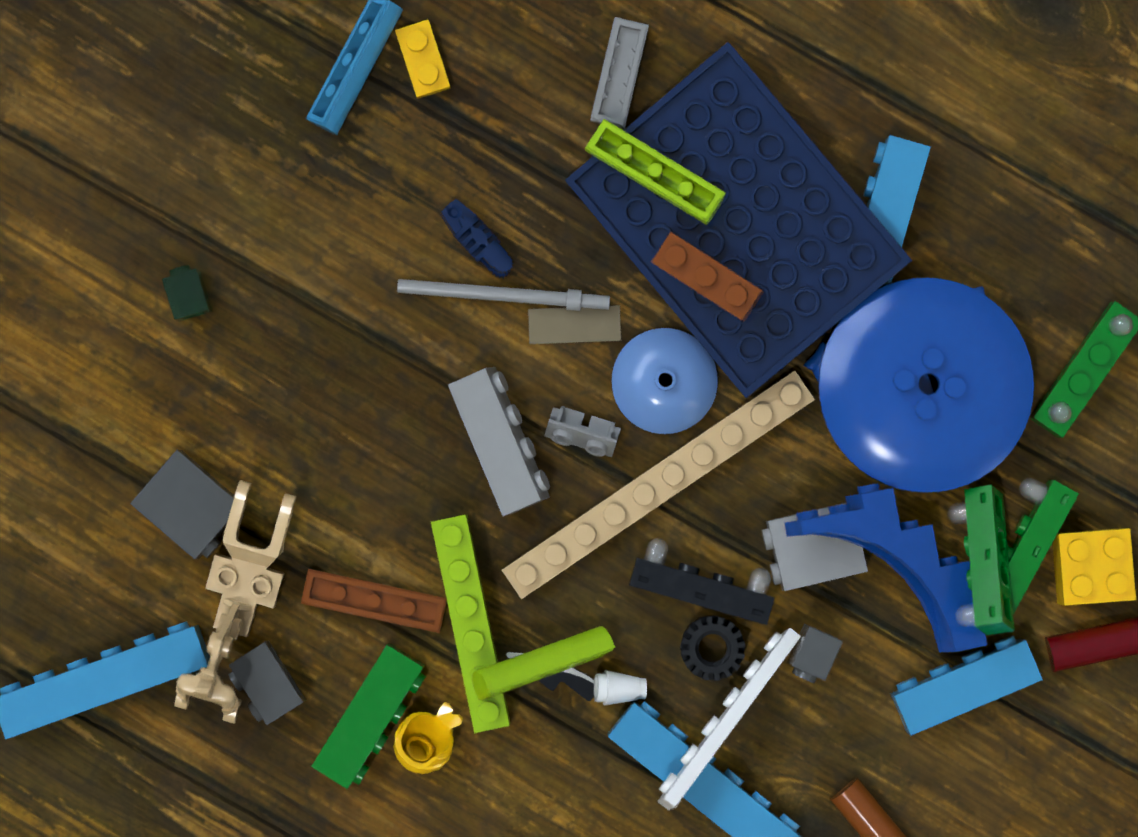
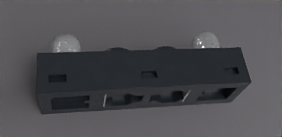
M655 538L649 542L644 559L636 557L629 581L630 586L764 625L768 624L775 599L767 595L771 582V575L768 570L764 568L753 570L745 589L734 586L735 578L718 573H714L712 579L700 576V568L683 563L679 564L678 569L665 566L669 548L666 541L661 538Z

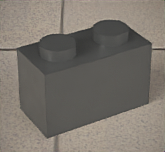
M803 624L799 633L801 637L794 645L787 663L794 667L792 673L804 680L815 683L816 679L820 678L826 681L843 641L807 624Z
M269 640L229 664L232 670L228 674L229 678L239 692L245 690L251 700L247 704L248 708L258 722L264 720L266 725H269L306 701V698Z

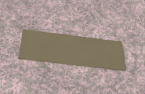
M620 305L609 306V310L581 308V311L566 310V308L528 309L529 344L621 341Z

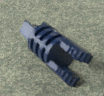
M458 199L452 201L441 211L440 216L453 236L476 262H481L489 272H492V275L499 279L504 278V276L507 277L514 263H512L513 259L510 258L511 256H508V253L500 245L501 241L475 213Z

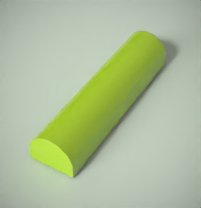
M603 119L585 147V151L706 225L712 220L725 198L726 193L605 119Z
M599 626L474 671L472 675L473 687L478 700L483 701L603 657L613 651L615 645L609 632L603 626Z

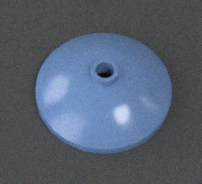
M657 328L637 335L624 346L613 367L612 391L620 411L631 423L651 433L673 434L692 427L707 414L717 392L718 377L713 358L695 337L677 329ZM663 373H667L672 377V384L668 387L661 386L658 381L659 376Z

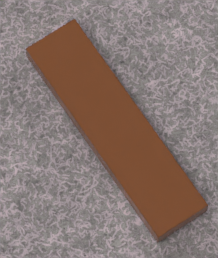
M308 569L301 604L436 633L441 631L447 598L314 569Z

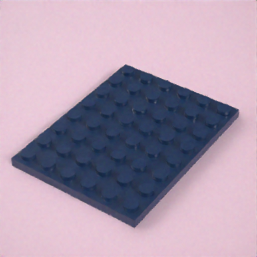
M729 42L723 45L623 130L726 193L722 204L708 225L594 156L565 179L745 398L753 394L836 325L843 317L912 262L911 258ZM670 232L764 291L745 322L651 262Z

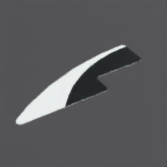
M507 652L506 656L510 659L524 653ZM573 668L538 680L551 691H554L560 682H564L587 701H591L594 697V680Z

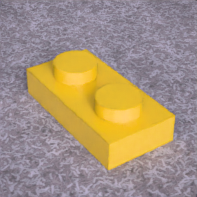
M429 19L395 30L417 99L450 89L451 87Z

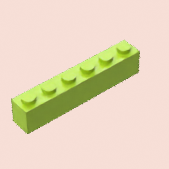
M468 515L433 521L431 526L474 733L510 726L511 722L505 693L481 701L477 698L472 682L474 671L496 664L498 660Z

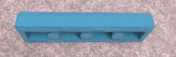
M368 0L306 119L332 134H338L403 12L401 7L390 0Z

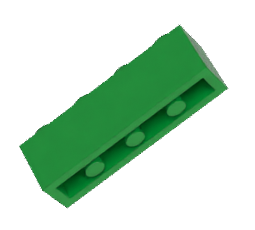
M388 643L311 767L346 789L351 786L352 782L359 785L370 768L364 764L371 752L378 755L389 737L383 733L390 721L397 724L408 707L402 703L409 691L416 694L426 678V675L421 673L425 665Z

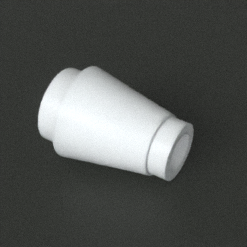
M605 670L603 674H595V702H603V705L606 706L646 699V678Z

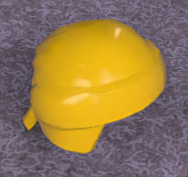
M444 702L437 715L428 712H415L407 716L399 724L394 735L393 749L396 758L407 770L413 773L427 774L440 770L448 762L453 749V728L460 726L463 722L461 715L452 714L453 708L449 703Z

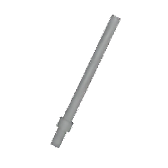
M398 279L397 293L566 306V310L581 311V308L609 310L610 296L582 294V290L568 289V292L407 279Z

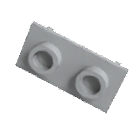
M561 406L560 409L553 407L545 437L551 438L552 441L559 445H574L584 448L588 453L595 456L606 455L612 457L621 428L614 426L615 422L591 416L589 425L586 427L581 425L585 413Z

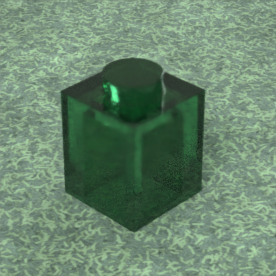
M189 265L177 267L169 271L170 277L162 279L174 320L181 322L213 312L201 271L198 269L191 270Z

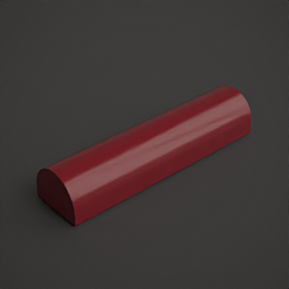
M1138 617L1045 637L1052 672L1137 655Z

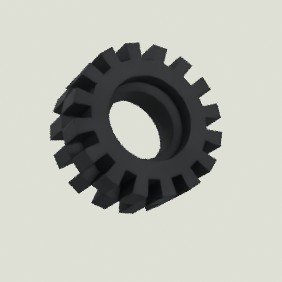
M712 615L704 616L692 622L687 630L684 631L680 643L681 656L687 668L694 675L704 680L718 681L725 677L728 678L735 670L739 669L745 656V641L740 630L729 620ZM709 634H717L726 642V653L722 659L716 662L704 660L699 653L700 641Z

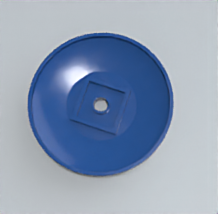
M912 278L879 288L839 321L822 355L818 380L819 401L825 424L833 440L847 459L859 470L871 478L897 489L923 493L941 492L968 485L982 478L996 468L1013 450L1027 425L1031 413L1034 394L1033 369L1027 346L1019 330L1010 317L994 301L981 292L955 281L939 278ZM924 374H931L938 381V388L932 395L924 394L919 389L918 382Z

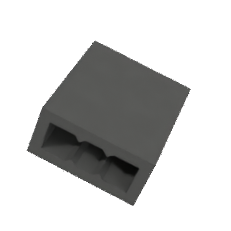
M177 449L130 504L196 560L200 559L203 555L209 558L221 544L217 538L226 529L234 495L184 451Z

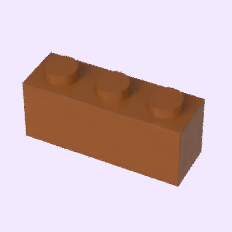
M672 232L669 233L651 261L744 322L764 293L755 285Z

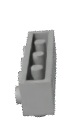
M496 367L484 368L448 384L502 516L513 514L550 498L547 491L550 489L548 478L542 470H538L533 458L536 456L534 445L530 438L525 437L520 427L522 417L516 405H511L506 393L508 391V384L502 372H497Z

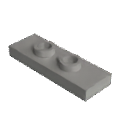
M614 17L590 122L601 124L603 119L620 129H625L649 25Z

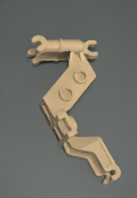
M242 480L238 483L222 539L231 557L219 553L214 555L205 588L222 594L213 628H216V632H212L207 647V653L211 654L208 668H201L200 672L196 675L182 674L178 678L176 686L177 695L174 704L175 707L187 710L190 696L220 704L222 706L223 721L233 724L237 720V713L242 700L237 698L232 687L223 684L217 669L222 658L229 657L233 640H236L238 635L249 636L257 605L273 609L276 606L278 592L285 573L268 567L284 550V542L293 513V505L296 501V496L285 493L272 540L267 548H258L242 543L238 540L239 529L248 499L247 494L251 487V483Z

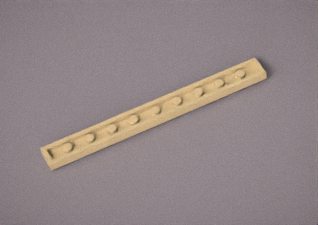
M793 371L502 569V572L519 597L523 599L815 400L796 371Z

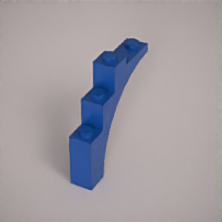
M879 483L857 487L858 494L845 496L847 504L828 507L829 514L819 516L818 509L796 513L797 520L784 523L787 537L818 535L839 538L861 546L884 560L906 581L919 599L932 625L939 653L958 652L987 645L985 633L975 627L972 591L968 587L966 577L967 570H970V561L958 562L957 556L939 558L933 524L919 526L918 520L899 522L893 488L880 490Z

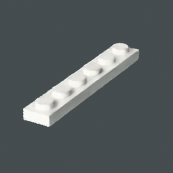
M788 628L782 634L776 631L764 646L768 653L761 662L755 659L743 674L747 679L740 690L734 687L722 703L726 707L725 711L719 719L714 715L701 731L705 738L698 747L692 744L680 759L685 765L677 775L671 772L659 788L663 794L657 802L668 810L676 807L801 636Z

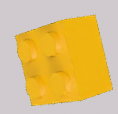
M1130 528L1065 532L1056 535L1052 546L1057 604L1067 606L1136 600Z

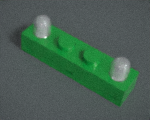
M1116 301L1109 303L1032 413L1030 419L1055 437L1063 438L1137 333L1138 316Z
M1027 478L1021 482L1019 487L1021 495L1035 503L1029 516L1024 514L1014 530L1018 537L1012 547L1008 546L1013 615L1079 495L1076 491L1055 480H1048L1045 485L1036 479Z
M993 485L964 489L965 502L951 505L947 514L949 520L954 524L967 523L968 535L964 537V548L967 556L970 557V570H967L966 577L968 587L972 591L973 604L959 607L955 613V619L959 625L964 627L975 626L986 635L1015 631L1003 494Z

